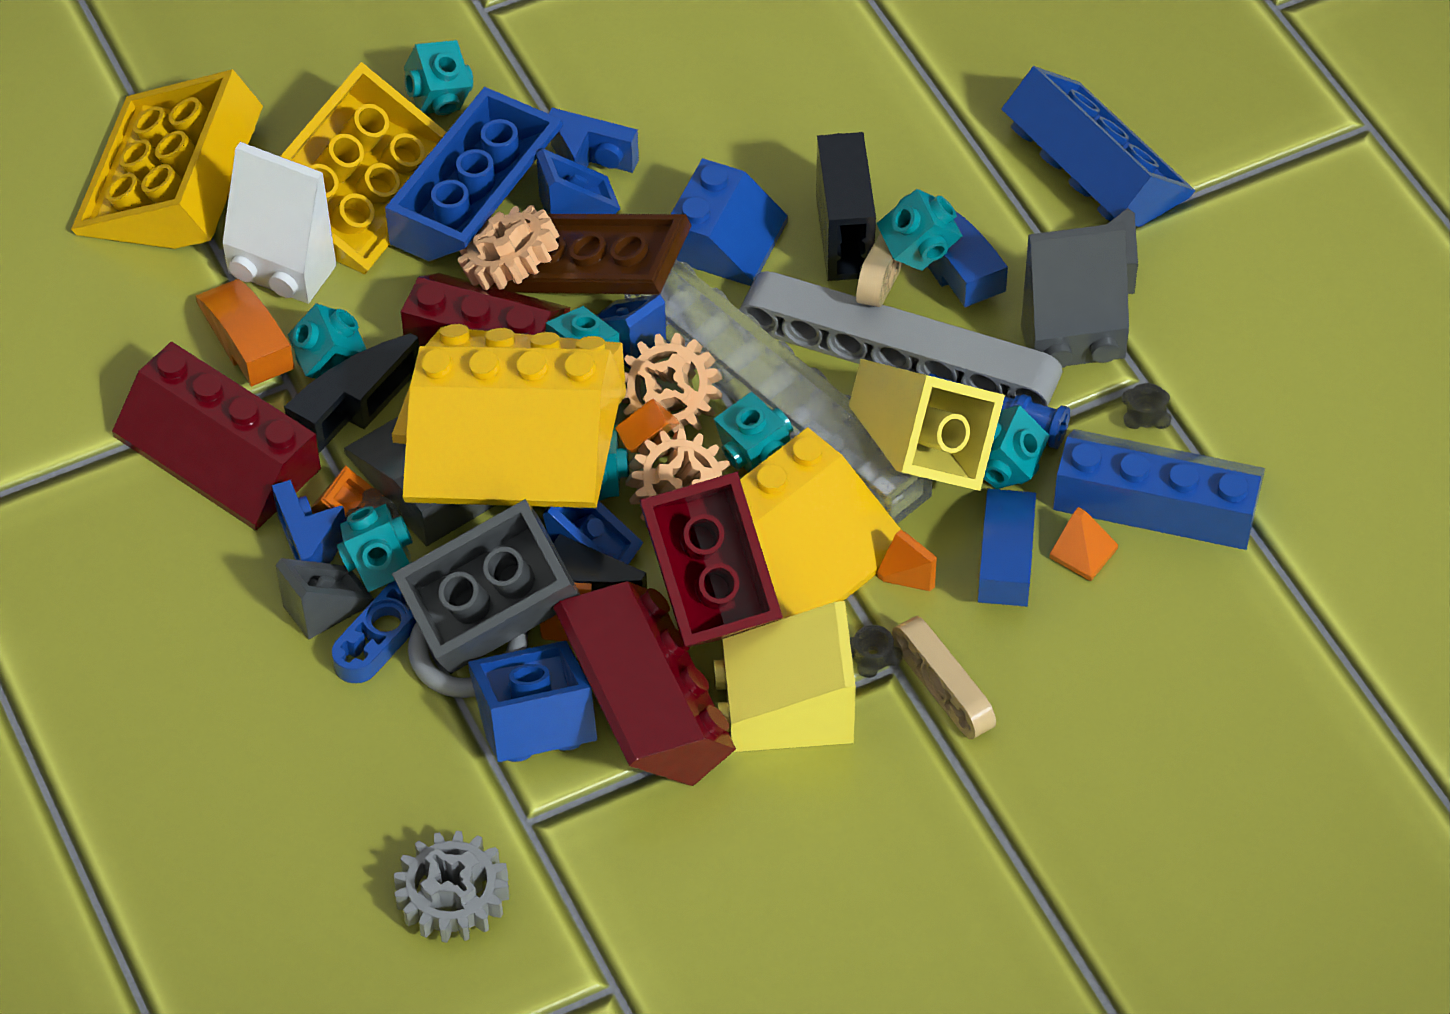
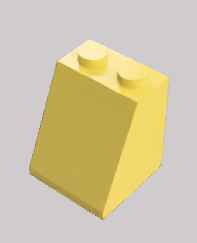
M860 359L849 407L896 471L980 491L1005 395Z
M845 601L832 602L722 639L723 659L713 660L715 689L725 690L726 702H718V710L722 712L729 723L727 731L730 733V737L736 747L734 752L854 743L856 685Z

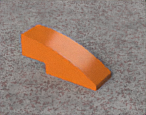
M240 279L233 280L195 296L197 304L234 366L238 364L251 387L295 369L291 345L264 304Z

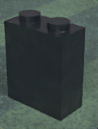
M864 132L817 135L816 200L827 281L859 279L862 265L875 243L876 213Z

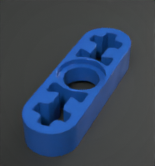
M396 581L389 583L335 641L332 647L334 669L337 676L343 681L363 683L370 680L410 637L416 620L410 608L408 610L405 606L407 602ZM387 615L395 616L401 621L396 629L387 632L379 631L373 626L378 618ZM364 651L365 659L363 661L354 658L350 663L347 662L346 656L357 657Z

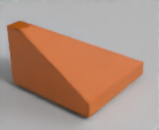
M345 466L313 504L311 510L315 514L337 506H343L347 521L348 516L358 509L372 506L375 509L383 495Z
M1078 507L1050 552L1049 558L1085 579L1092 581L1116 552L1118 544L1085 510Z
M899 530L895 534L877 571V577L883 582L931 591L935 588L937 557L905 531Z

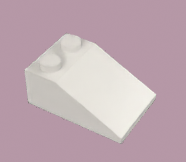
M242 142L235 148L223 235V248L229 274L243 282H252L271 289L282 297L294 298L307 304L311 302L336 267L323 172Z

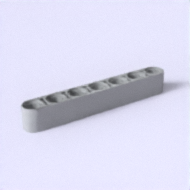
M765 271L756 275L738 311L739 320L746 328L764 336L857 364L860 363V359H865L928 376L933 373L945 379L1003 394L1005 397L1012 399L1016 395L1021 396L1025 394L1031 396L1032 402L1044 406L1049 405L1063 373L1062 366L1058 360L1044 352L883 304L881 307L859 304L856 302V296L775 272Z

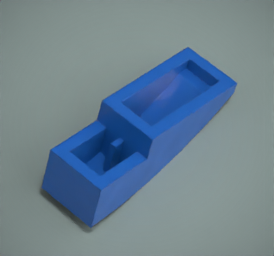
M956 212L957 216L954 220L963 237L954 243L943 257L933 261L927 267L941 287L946 285L951 287L965 308L1006 292L1008 266L985 237L965 217Z
M987 488L978 603L1028 607L1036 492Z

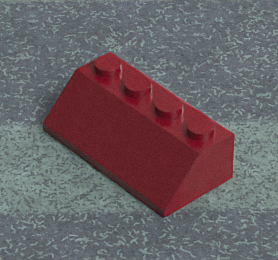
M172 341L138 371L112 430L114 438L255 531L276 513L272 485L291 480L297 493L321 470L316 434Z
M626 581L560 600L553 606L629 766L694 786L736 750L727 731L729 723L722 712L715 707L707 691L709 683L705 676L695 667L688 653L690 647L684 648L680 632L676 629L668 613L670 605L659 591L654 588L647 589Z

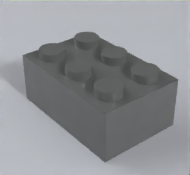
M526 499L392 573L436 660L450 674L468 665V661L479 659L557 615L553 606L560 600L581 595L539 516Z

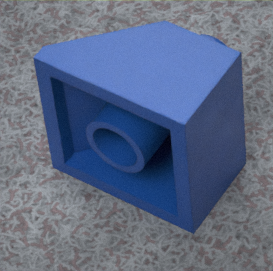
M702 158L671 214H686L691 223V228L675 263L751 286L756 275L761 272L788 222V215L745 171Z
M566 640L468 661L469 673L486 739L497 762L507 760L512 762L523 761L534 754L557 749L563 751L573 750L581 746V744L597 741L592 689Z

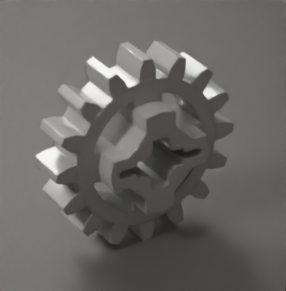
M456 831L452 841L445 842L440 832L434 833V845L428 847L423 842L417 841L415 843L416 857L409 855L401 857L402 872L394 873L396 889L394 893L397 909L403 910L405 923L408 926L419 922L421 936L426 938L434 929L439 930L441 941L447 943L451 932L459 931L462 939L467 941L470 939L469 928L476 926L479 930L487 932L489 930L488 915L497 918L502 917V901L509 900L510 896L507 882L506 863H500L499 852L496 847L484 851L481 836L477 835L470 843H465L462 831ZM425 875V876L427 877V879H425L424 881H422V882L420 883V885H421V891H419V892L417 893V888H418L419 882H420V880L422 879V877ZM486 880V888L479 898L476 894L483 890L482 882Z

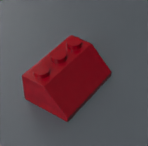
M435 273L417 278L400 313L403 336L410 333L417 336L420 347L425 346L441 327L451 324H462L467 326L468 329L483 331L507 328L517 334L535 335L545 332L546 322L570 312V307L503 289L499 290V288L492 286L488 290H483L480 284L473 286L468 280Z
M738 471L639 501L684 648L719 641L783 618Z

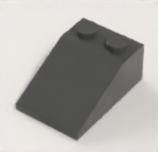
M1124 222L1029 234L1021 330L1026 347L1053 356L1058 360L1062 368L1093 362L1106 363L1126 358L1129 334L1126 228Z
M398 417L344 447L346 456L373 487L383 495L387 503L403 518L404 522L426 547L496 506L405 503L403 499L406 444L393 443L392 432Z

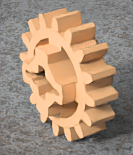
M530 205L521 212L518 206H514L508 215H504V213L499 211L489 218V223L486 222L468 246L460 250L462 256L458 258V262L473 286L480 284L483 290H488L496 283L499 290L505 288L510 280L520 284L523 279L529 276L528 273L536 275L539 272L536 267L539 263L550 262L552 258L548 252L558 249L559 245L556 238L559 237V233L544 209L537 212L535 207Z
M680 333L674 334L671 343H667L661 334H656L655 346L651 348L640 341L637 345L641 355L637 359L628 355L624 358L631 367L629 373L625 372L626 396L621 402L628 403L629 405L623 411L624 414L629 417L648 401L655 399L670 413L671 411L685 408L679 413L672 414L680 423L672 429L674 433L678 429H684V426L688 424L697 431L702 429L698 417L702 413L713 417L715 412L708 403L710 399L722 398V393L719 389L712 386L713 383L722 379V374L718 369L710 368L716 361L709 351L700 354L702 345L695 339L691 340L685 347V339ZM670 357V358H669L668 360H666V361H662V362L655 363V362H657V361H659V360H661V359ZM695 368L699 375L698 392L693 389L692 379L696 375ZM656 379H660L664 383L666 381L672 384L676 382L677 386L684 393H680L675 389L673 391L667 388L663 390ZM642 380L645 381L647 393L643 397L644 404L640 395Z
M678 429L672 440L665 431H660L655 437L654 442L647 439L638 449L640 454H635L629 462L628 466L635 472L628 476L625 484L629 487L637 488V491L629 501L631 504H640L639 501L641 499L723 476L722 474L728 469L730 463L729 461L717 462L714 456L717 454L719 447L715 444L708 449L702 446L703 435L700 433L692 441L686 440L684 429ZM667 456L665 464H659L657 468H652L653 463L657 459ZM642 512L640 518L644 521L645 519Z

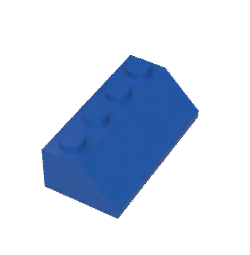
M1033 66L1001 109L1014 121L1011 128L1029 142L1035 141L1042 148L1039 155L1051 166L1059 170L1063 168L1071 176L1068 182L1075 190L1086 197L1092 196L1100 203V206L1097 208L1098 212L1110 222L1129 208L1135 213V225L1141 227L1186 201L1196 191L1079 81Z
M484 87L385 207L389 243L427 261L465 249L537 159L536 153L541 148L545 149L563 127V120Z
M1074 429L1067 436L1058 468L1053 510L1073 514L1080 507L1094 519L1247 550L1265 468Z

